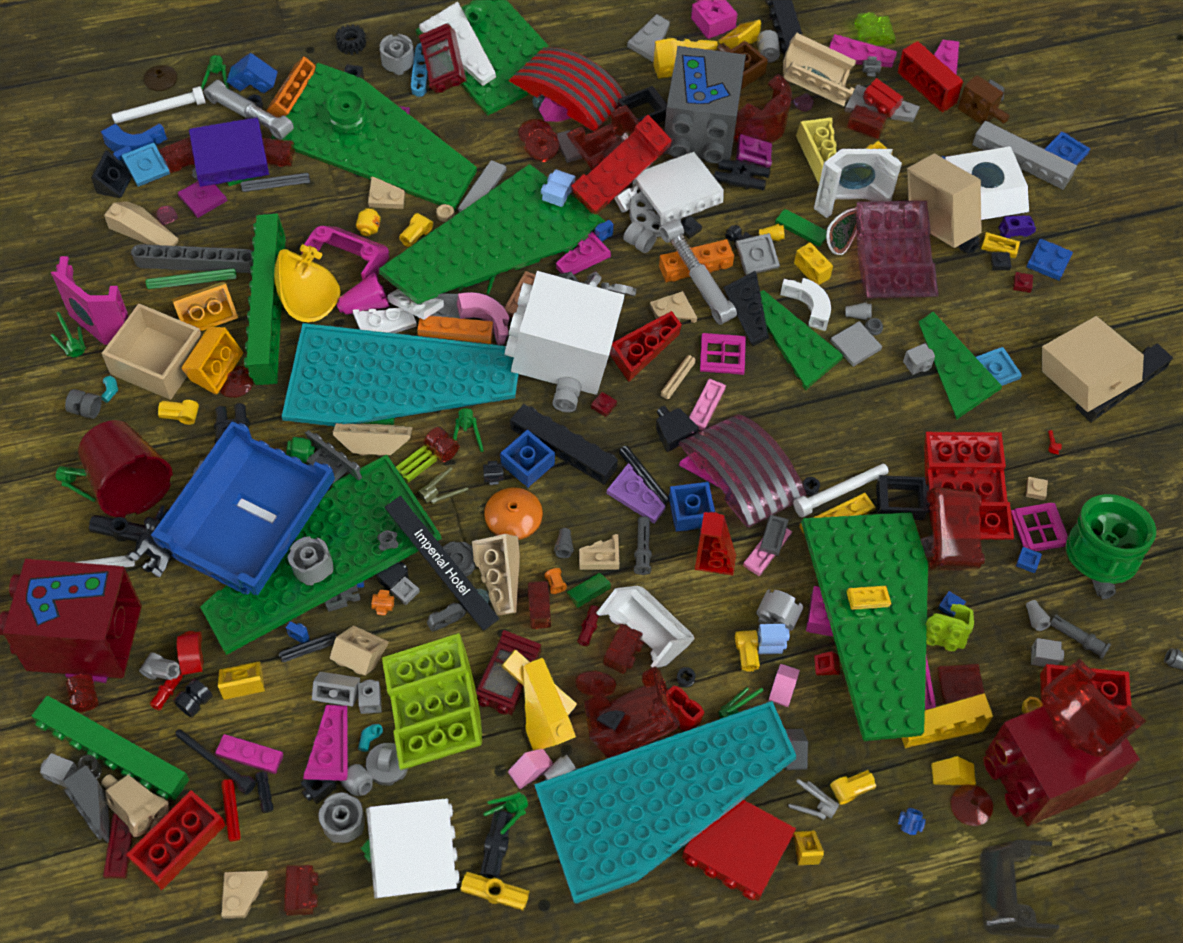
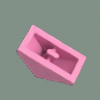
M780 664L768 701L788 707L800 670Z
M544 749L526 752L512 766L508 773L518 788L521 789L543 775L553 765V762Z

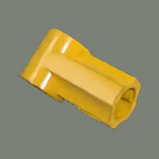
M416 213L412 217L410 225L400 234V240L407 247L414 245L423 234L427 235L433 228V221Z
M184 400L182 403L162 401L159 403L158 416L159 418L175 419L183 424L192 425L195 423L199 404L192 400Z
M757 631L735 632V643L737 650H739L742 670L749 672L759 669Z
M868 770L850 778H839L830 784L840 805L846 804L854 800L858 795L876 788L875 779Z

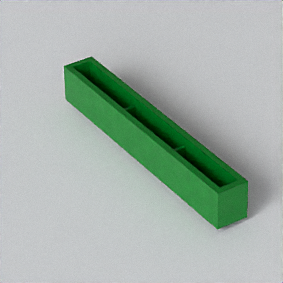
M48 695L32 714L36 722L35 726L45 732L48 729L53 732L52 735L56 739L69 741V745L78 751L80 749L85 750L86 754L93 760L101 759L104 761L103 764L109 769L115 770L116 768L122 771L121 775L124 777L129 775L138 780L147 790L150 788L157 791L156 794L165 800L169 798L175 801L189 781L187 774Z

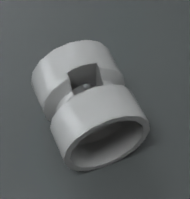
M771 30L761 32L757 36L758 52L766 57L768 62H773L780 56L778 35Z
M634 221L627 228L623 238L630 245H635V248L642 253H647L655 244L657 235L651 230L645 229L639 222Z
M570 377L560 378L557 383L553 406L562 412L575 411L578 403L577 398L581 391V383Z

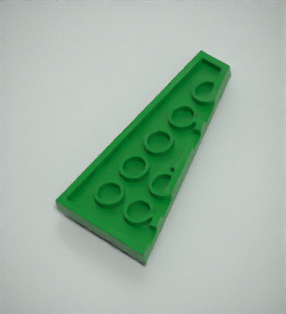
M762 290L761 297L768 333L775 339V344L786 361L793 367L797 378H800L803 383L802 386L806 391L840 362L843 354L767 292Z
M934 312L919 321L925 342L934 353L935 367L956 420L1002 389V385Z

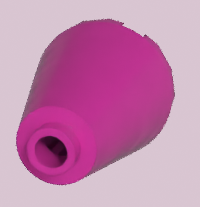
M372 273L338 298L337 306L341 313L344 312L345 315L353 314V310L369 311V309L389 307L388 299L383 287L378 283L379 279L376 273Z

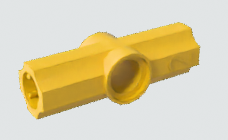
M466 872L461 886V892L487 899L492 904L500 903L523 911L529 896L528 890L505 884L496 878L489 879ZM493 887H497L501 890V892L498 895H492L489 893L490 889Z

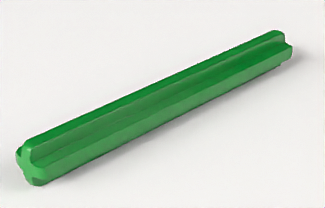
M230 268L146 279L147 289L235 279L236 270Z

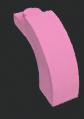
M480 293L458 294L456 305L460 318H480L485 321H493L497 345H504L506 337H508L507 326L509 322V316L504 307L493 298Z

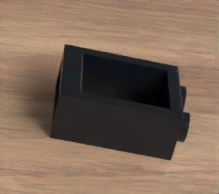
M653 85L618 99L617 114L623 118L626 127L630 128L633 132L635 126L646 116L635 120L629 110L647 102L655 111L648 115L657 124L666 121L667 104Z
M879 475L876 483L877 514L912 513L914 520H924L926 514L930 512V502H927L929 485H926L925 477ZM888 489L917 491L918 508L889 507Z

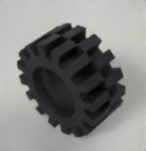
M346 24V27L341 26V29L337 30L336 42L340 52H345L347 55L350 52V55H353V52L358 54L359 51H363V48L365 49L366 36L362 27L360 28L359 25L355 27V24L351 26ZM355 38V40L348 41L347 39Z

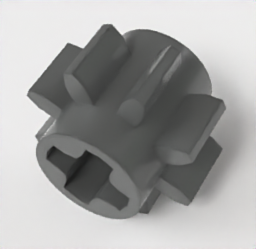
M868 56V60H863L862 72H867L866 76L875 77L876 73H880L881 61L877 60V57Z

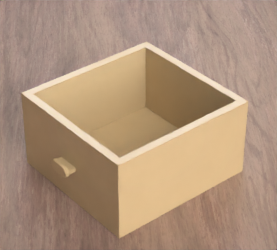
M935 153L907 168L909 203H912L913 223L919 226V202H925V230L953 248L981 233V179Z
M138 304L104 349L102 356L111 375L171 400L187 378L181 367L202 335L197 327Z
M1097 316L1042 346V372L1087 412L1142 381L1144 355Z

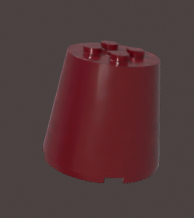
M111 420L98 424L90 429L80 441L78 447L80 460L96 500L106 514L112 517L123 518L127 514H141L161 501L170 489V479L173 476L171 466L126 422Z

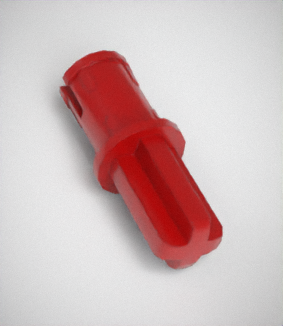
M179 674L177 678L166 680L163 685H160L158 687L159 691L149 703L150 706L161 711L169 697L174 695L173 691L181 681L182 675Z

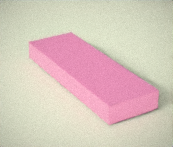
M708 379L689 417L699 427V430L702 431L706 429L726 389V385L712 379Z
M787 528L781 547L792 534V531ZM762 540L743 564L745 568L758 576L763 573L775 557L774 554L760 551Z

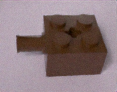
M746 41L733 49H730L725 43L718 46L717 51L746 55L741 89L766 74L768 59Z
M976 75L964 86L957 109L976 122L983 125L985 121L989 122L996 118L1002 124H1005L1010 114L999 108L1004 92Z

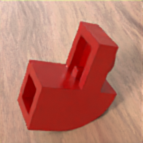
M188 631L177 636V652L181 675L203 671L201 631Z

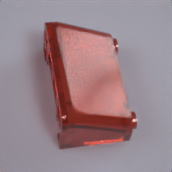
M932 488L927 492V503H932L930 506L933 517L934 536L932 553H936L934 554V560H930L931 570L980 569L981 564L985 562L984 553L981 552L979 517L981 495H978L977 491Z
M656 666L642 674L644 686L612 702H609L603 696H595L584 702L589 738L606 757L611 758L637 749L678 728L679 718L662 673ZM619 710L624 712L625 716L615 732L613 729H608L597 722V718L601 714Z

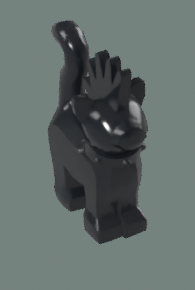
M164 506L160 507L155 518L147 517L144 519L145 529L141 530L142 534L136 542L133 552L129 551L125 556L133 562L138 560L144 553L151 558L141 568L146 572L151 571L157 578L165 571L173 554L169 549L158 546L151 536L169 511V509L164 511Z

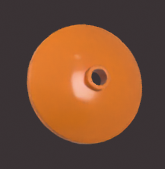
M512 487L495 493L488 500L484 515L486 524L496 536L509 534L517 536L518 540L529 537L539 528L542 522L543 511L540 501L534 494L522 488Z

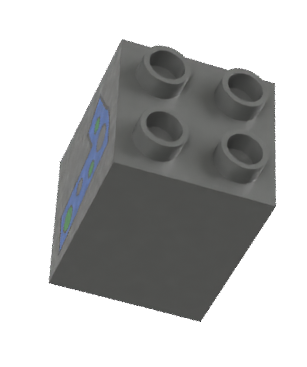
M677 46L665 122V133L672 139V142L663 154H669L678 158L695 152L699 159H705L710 163H719L723 159L730 160L745 54Z

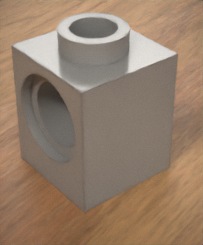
M50 753L48 759L43 761L40 773L46 780L67 788L64 780L77 772L78 768L74 762Z

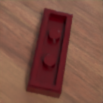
M115 812L113 813L103 877L127 879L130 859L126 854L132 848L133 835L126 823Z

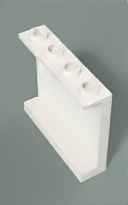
M695 152L648 168L633 181V186L638 185L637 191L641 189L660 215L661 226L674 219L687 217L688 215L723 203V188Z
M448 799L367 808L375 898L457 888L456 884L459 883L458 870H455L454 861H457L456 848L452 846L455 831L454 826H450L452 805L448 804Z

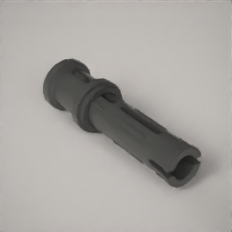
M648 517L638 518L637 550L634 552V557L636 558L634 572L639 575L651 573L650 558L652 553L649 550L650 518Z
M1057 614L1051 621L1050 626L1078 641L1085 650H1091L1099 655L1100 659H1103L1111 646L1110 643L1106 644L1096 638L1095 634L1089 635Z

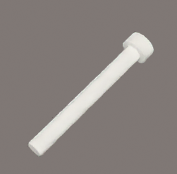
M201 87L192 88L193 92L114 113L112 116L115 124L194 102H197V105L206 102Z
M883 463L809 498L805 496L797 498L793 501L794 508L800 517H805L812 513L813 508L878 479L879 475L888 474V468Z

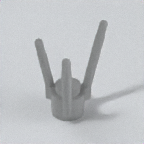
M797 779L799 785L821 800L817 807L820 812L789 804L788 807L818 816L823 820L826 816L831 819L839 804L810 781L806 784Z

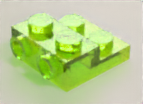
M874 12L858 14V17L855 19V28H858L859 40L875 46L895 44L896 38L889 16L875 17Z

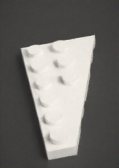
M458 2L420 24V30L425 33L448 23L456 32L463 68L481 85H485L496 78L495 71ZM445 40L437 45L441 49H443L444 46L448 47V40ZM449 49L446 53L451 57Z

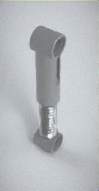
M215 80L204 90V94L210 102L214 104L218 102L247 119L258 118L259 123L269 128L272 135L278 140H282L294 129L292 122L286 116L274 117L258 108L255 103L227 89L220 80Z
M674 219L660 226L659 232L662 239L667 243L673 244L674 249L682 257L681 259L687 265L688 270H690L689 275L711 308L714 320L721 325L736 317L737 311L734 305L727 301L705 265L698 263V258H695L696 255H693L694 252L692 253V250H690L691 247H688L689 245L685 242L686 239L683 237L684 229L680 221Z

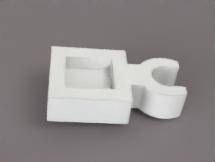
M638 185L633 186L631 190L630 188L625 189L614 198L621 212H626L630 209L633 198L638 194Z

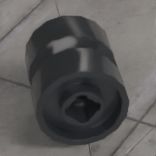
M195 678L187 684L185 692L181 691L172 700L190 718H193L200 711V705H205L213 697L208 688Z

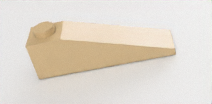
M128 201L113 203L104 215L109 229L145 244L175 246L179 241L175 235L143 207Z
M502 534L472 541L474 562L476 567L480 569L481 579L487 586L488 596L496 615L502 616L516 613L520 561L518 537Z

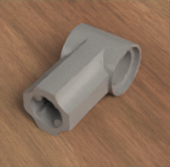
M151 652L139 669V672L152 680H155L156 677L171 680L177 678L180 674V665L175 661L164 659L158 654Z

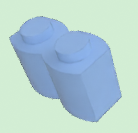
M557 169L553 174L550 173L547 184H544L541 189V194H543L542 200L562 207L571 193V186L575 183L576 176Z
M785 624L759 625L757 633L758 654H782L783 649L787 648V641H789V629L785 628Z

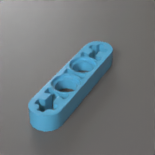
M421 43L415 48L411 80L412 94L417 97L426 94L428 82L426 64H417L418 62H425L424 55H421L423 51ZM417 74H423V75H424V76L421 77V78L416 77Z

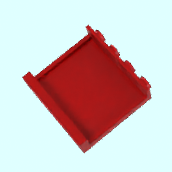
M742 800L690 840L683 852L682 859L685 860L687 865L693 868L697 866L704 870L708 877L713 879L716 877L722 880L726 887L730 889L736 888L743 892V896L747 899L759 901L796 828Z

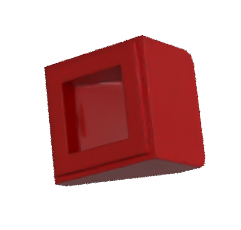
M831 651L814 655L816 675L840 674L839 657L835 652Z

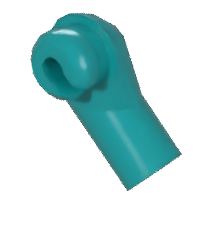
M106 376L103 379L106 391L100 397L106 403L118 392L117 381L113 376Z
M373 724L362 731L358 746L359 751L368 752L370 741L379 737L383 732V727L380 724Z

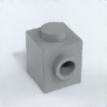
M924 343L906 351L903 362L912 375L921 371H928L932 367L935 356L933 351Z
M1039 638L1035 640L1032 645L1031 665L1045 667L1046 664L1058 665L1063 661L1064 650H1061V642Z
M366 680L363 683H358L360 713L382 712L379 681Z

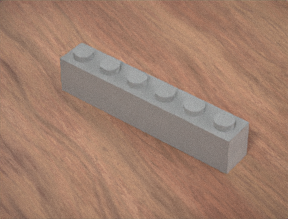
M987 121L983 123L976 133L972 144L984 151L1011 146L1021 169L1063 190L1077 165Z

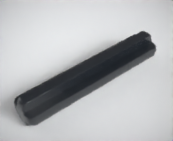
M331 632L279 651L280 659L282 662H287L333 645L337 634L336 632Z

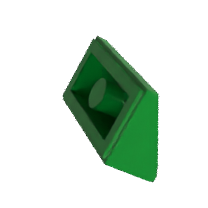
M598 573L566 593L574 605L579 608L610 590L611 583L601 573Z

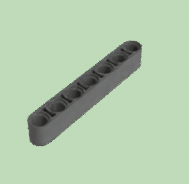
M139 244L131 250L135 265L139 268L214 271L234 268L237 273H251L250 267L253 266L252 250Z

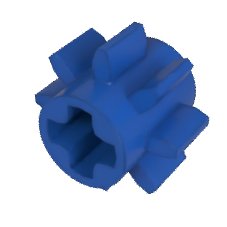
M908 808L907 812L901 811L898 824L902 825L901 830L905 833L916 835L917 830L923 832L926 819L922 818L923 813L919 810Z

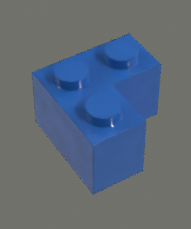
M249 53L231 67L227 83L239 91H242L248 85H252L264 94L274 87L277 71L252 53Z

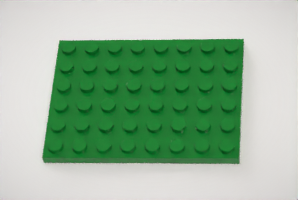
M482 0L488 7L487 16L479 24L469 22L495 71L496 78L485 85H481L464 69L466 82L460 85L487 116L530 95V93L509 82L510 78L540 50L549 47L507 0ZM468 4L465 5V6H463V7H461V9H462V11H463L464 14H465V9H466V7L468 6ZM420 27L416 29L418 36L423 34ZM437 44L430 47L432 53L441 50ZM445 51L435 55L449 72L454 70L452 59Z

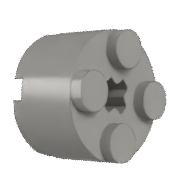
M398 34V36L388 35L381 41V63L385 69L401 75L414 64V51L409 37Z
M304 537L297 540L291 546L288 561L294 575L301 582H304L306 585H313L322 581L333 572V560L326 543L322 539Z
M769 589L766 591L756 612L760 617L758 621L761 624H785V628L792 631L803 610V605L801 603L797 605L794 602L795 598L785 592L774 590L773 593H770Z
M336 793L329 796L320 808L319 820L322 829L332 842H350L363 833L365 816L359 800L346 793Z

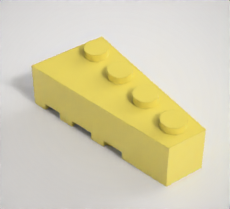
M832 118L801 121L796 134L818 184L820 183L824 163L836 154L837 145L836 141H834Z

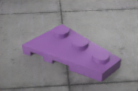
M628 463L607 489V494L641 516L650 518V521L655 523L665 511L666 506L644 484V480L633 471V467Z

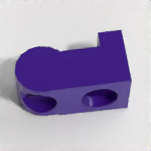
M1008 216L1003 218L999 231L1002 237L1010 239L1011 236H1030L1036 231V228L1030 216Z

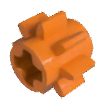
M380 590L378 594L373 595L372 609H376L377 615L386 616L388 611H393L394 596H390L389 591Z

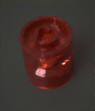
M440 426L432 429L424 439V445L431 452H434L441 462H447L452 459L460 448L459 443L452 437L449 438V434Z
M78 674L70 677L65 682L68 695L71 696L69 698L71 709L80 713L90 711L98 706L99 701L94 690L95 684L92 675Z

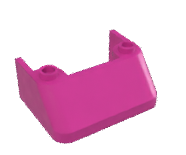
M334 226L316 227L304 244L312 246L319 251L325 242L361 256L364 260L369 261L361 273L362 280L372 273H376L378 276L379 268L384 266L389 258V250L385 245Z

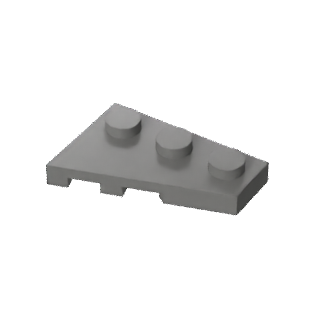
M659 15L654 16L628 41L627 47L653 62L655 41L664 39L670 22Z

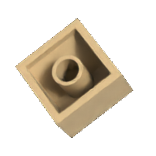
M353 625L336 637L329 659L335 661L340 666L352 669L357 674L367 675L375 668L389 641Z

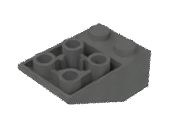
M85 765L64 780L67 785L65 792L99 840L104 838L109 843L110 826L106 793Z

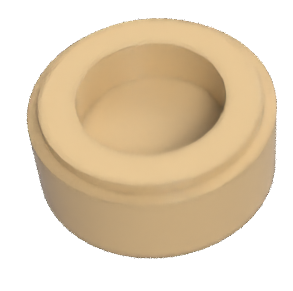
M441 205L436 210L437 218L442 222H447L454 217V209L450 205Z

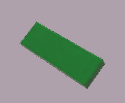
M784 209L775 221V224H779V226L784 225V229L819 247L827 239V230L787 209Z

